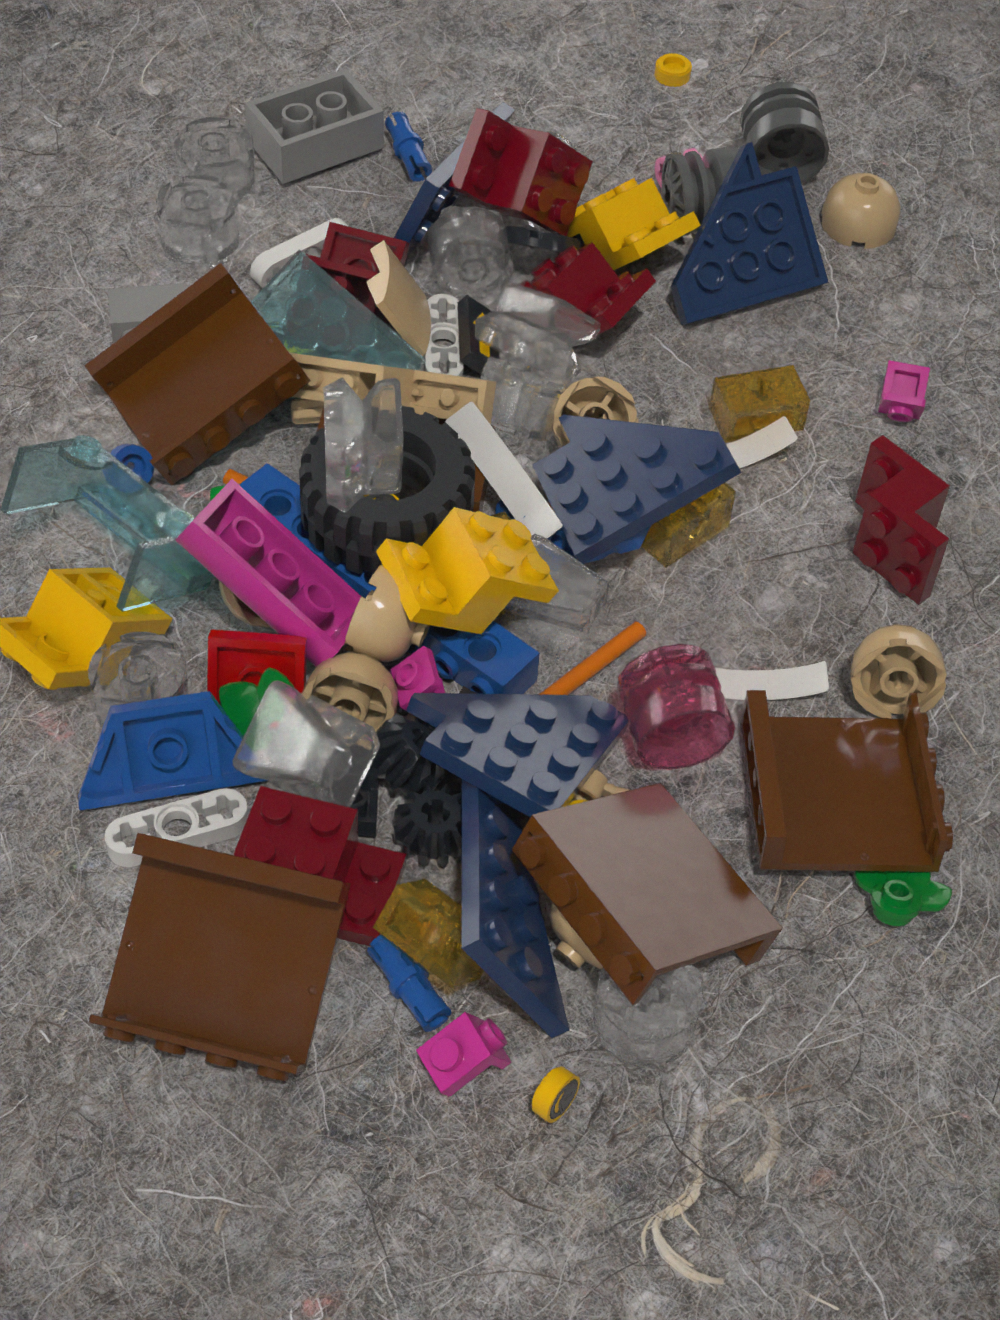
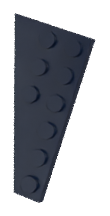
M502 102L492 113L509 123L515 109ZM465 140L425 179L394 236L396 239L410 243L407 257L418 243L421 244L431 228L435 229L444 214L448 215L460 196L457 194L459 191L451 188L449 184Z
M462 779L461 948L551 1038L557 1037L569 1031V1025L539 903V891L533 876L512 851L522 833L518 810Z

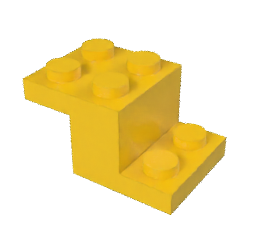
M632 178L577 207L567 236L573 237L580 233L585 245L593 242L612 269L616 270L642 258L701 225L694 211L680 218L676 211L669 214L652 178L640 184H637L635 178Z
M454 507L422 546L412 542L405 543L386 538L376 550L383 567L388 570L398 586L400 601L410 622L482 634L513 597L549 603L559 591L550 575L548 564L540 557L531 540V533L528 528L517 520H506L489 516L481 511L472 512Z
M111 567L49 569L27 615L23 617L0 618V651L4 656L18 662L30 672L36 684L49 690L112 683L134 638L165 634L173 618Z

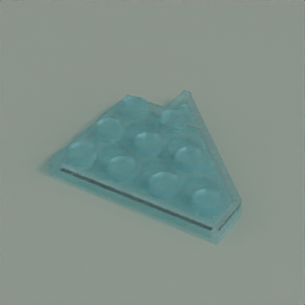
M300 249L251 301L255 309L291 353L419 370L425 363V358ZM290 397V398H288V399H286V400H294V399H302V398Z

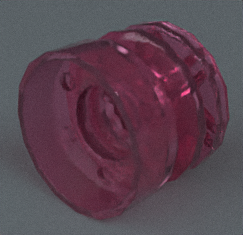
M686 644L661 646L635 658L626 665L618 676L617 690L623 702L624 713L630 721V733L642 763L653 768L668 770L691 767L707 761L720 753L733 739L735 724L727 701L721 692L722 686L716 675L714 663L709 653L702 648Z

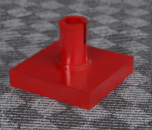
M211 629L208 635L207 691H210L221 705L219 699V689L221 686L238 681L249 682L258 686L263 672L269 667L283 673L293 684L297 692L295 711L300 715L304 724L305 719H303L300 712V701L306 684L307 638L296 635ZM276 722L271 726L272 729L289 730L288 726L283 722Z

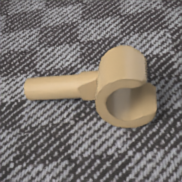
M595 770L574 796V800H593L601 798V796L629 791V789L608 783L603 773Z

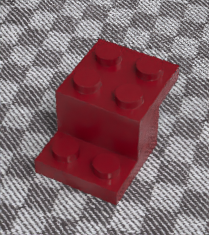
M476 108L449 186L495 213L532 221L551 233L567 236L570 224L575 217L584 185L588 181L593 161L550 133L511 125L489 110Z
M329 222L321 256L316 257L305 254L284 335L366 358L376 320L389 323L376 306L366 281L380 273L370 249L384 240L404 266L410 243Z
M593 242L578 250L572 245L555 258L554 263L548 258L534 268L531 272L534 279L530 283L526 280L513 289L508 295L511 301L500 312L509 324L534 313L560 349L565 351L613 328L652 287L656 280L647 268L632 276L628 271L617 276Z
M881 435L870 444L855 503L861 506L864 512L852 553L864 565L871 567L889 581L897 591L905 594L916 604L920 605L931 595L949 538L937 529V525L950 485L884 435Z
M260 786L233 853L234 856L351 883L338 939L370 946V943L376 937L383 934L406 867L405 853L358 842V809Z

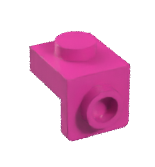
M889 360L886 366L878 412L885 413L888 418L899 422H910L912 419L919 420L925 408V393L930 368Z
M425 646L419 648L391 669L392 677L398 689V701L402 709L407 710L410 698L414 693H445L433 652Z
M467 1012L461 1014L416 1049L440 1093L449 1097L489 1066L493 1065L504 1069L511 1064V1060L503 1048L507 1045V1040L500 1028L489 1018L483 1020Z

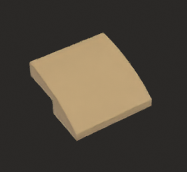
M383 240L370 249L380 273L366 281L376 306L419 359L426 355L431 334L429 304L424 292Z

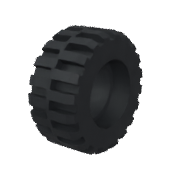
M388 404L375 405L373 410L365 411L364 407L351 410L349 416L345 418L339 415L327 423V430L321 428L310 439V444L304 449L301 456L299 480L301 520L304 530L309 533V540L319 551L324 550L326 558L337 565L343 562L346 564L347 570L360 575L362 571L372 572L373 575L377 568L382 565L376 550L386 538L405 543L412 542L422 546L454 507L473 512L475 464L471 459V451L466 442L461 438L458 439V433L447 423L440 425L439 419L436 416L424 412L423 415L415 413L412 407L401 405L400 409H388ZM394 481L410 485L420 492L408 498L384 501L365 497L355 492V490L373 482Z

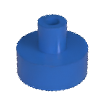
M134 444L119 445L108 456L106 464L107 473L110 479L119 486L127 489L141 488L153 476L154 466L150 462L152 456L141 446Z

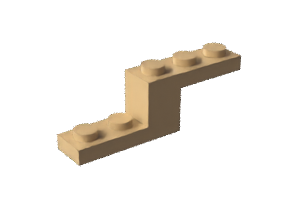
M289 352L311 380L292 397L360 408L364 407L372 410L375 409V405L388 404V409H400L402 405L414 408L415 413L423 415L424 412H427L442 419H448L467 403L473 402L491 425L496 381Z

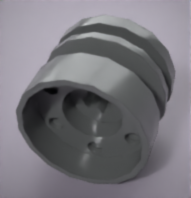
M776 82L762 87L748 98L742 107L740 124L745 143H753L761 175L797 166L801 183L807 182L817 175L826 164L830 149L816 96L803 85L794 82Z
M735 146L709 149L705 152L703 159L696 151H689L684 156L680 152L666 155L662 169V198L669 214L676 211L680 218L694 211L701 225L739 149ZM700 226L690 232L696 235Z

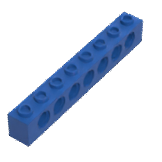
M268 463L239 484L360 596L366 598L371 590H376V586L368 583L372 577V572L362 571L360 575L347 570L346 564L343 562L339 565L335 564L324 556V550L319 551L309 540V533L304 530L301 520L300 485ZM492 621L482 634L430 625L422 645L418 647L412 644L407 652L413 654L422 646L431 649L438 673L442 677L452 679L460 686H464L478 694H524L537 681L540 653L495 621Z

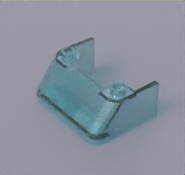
M79 435L71 439L19 447L0 510L8 515L75 501L133 548L135 553L116 606L122 612L202 591L210 587L214 575L175 541L195 519L193 515L178 508L106 451L98 440L90 436Z

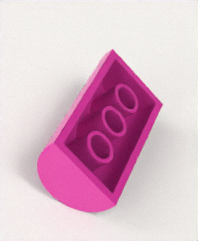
M231 479L175 541L278 634L306 637L307 660L316 667L323 661L333 658L344 645L350 622L362 596L237 482Z

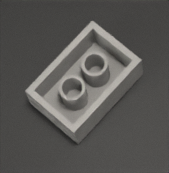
M346 68L245 103L247 141L283 184L384 148V110Z

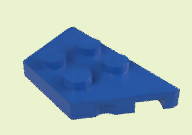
M206 691L110 706L78 794L79 810L268 781L269 779L266 765L212 693Z

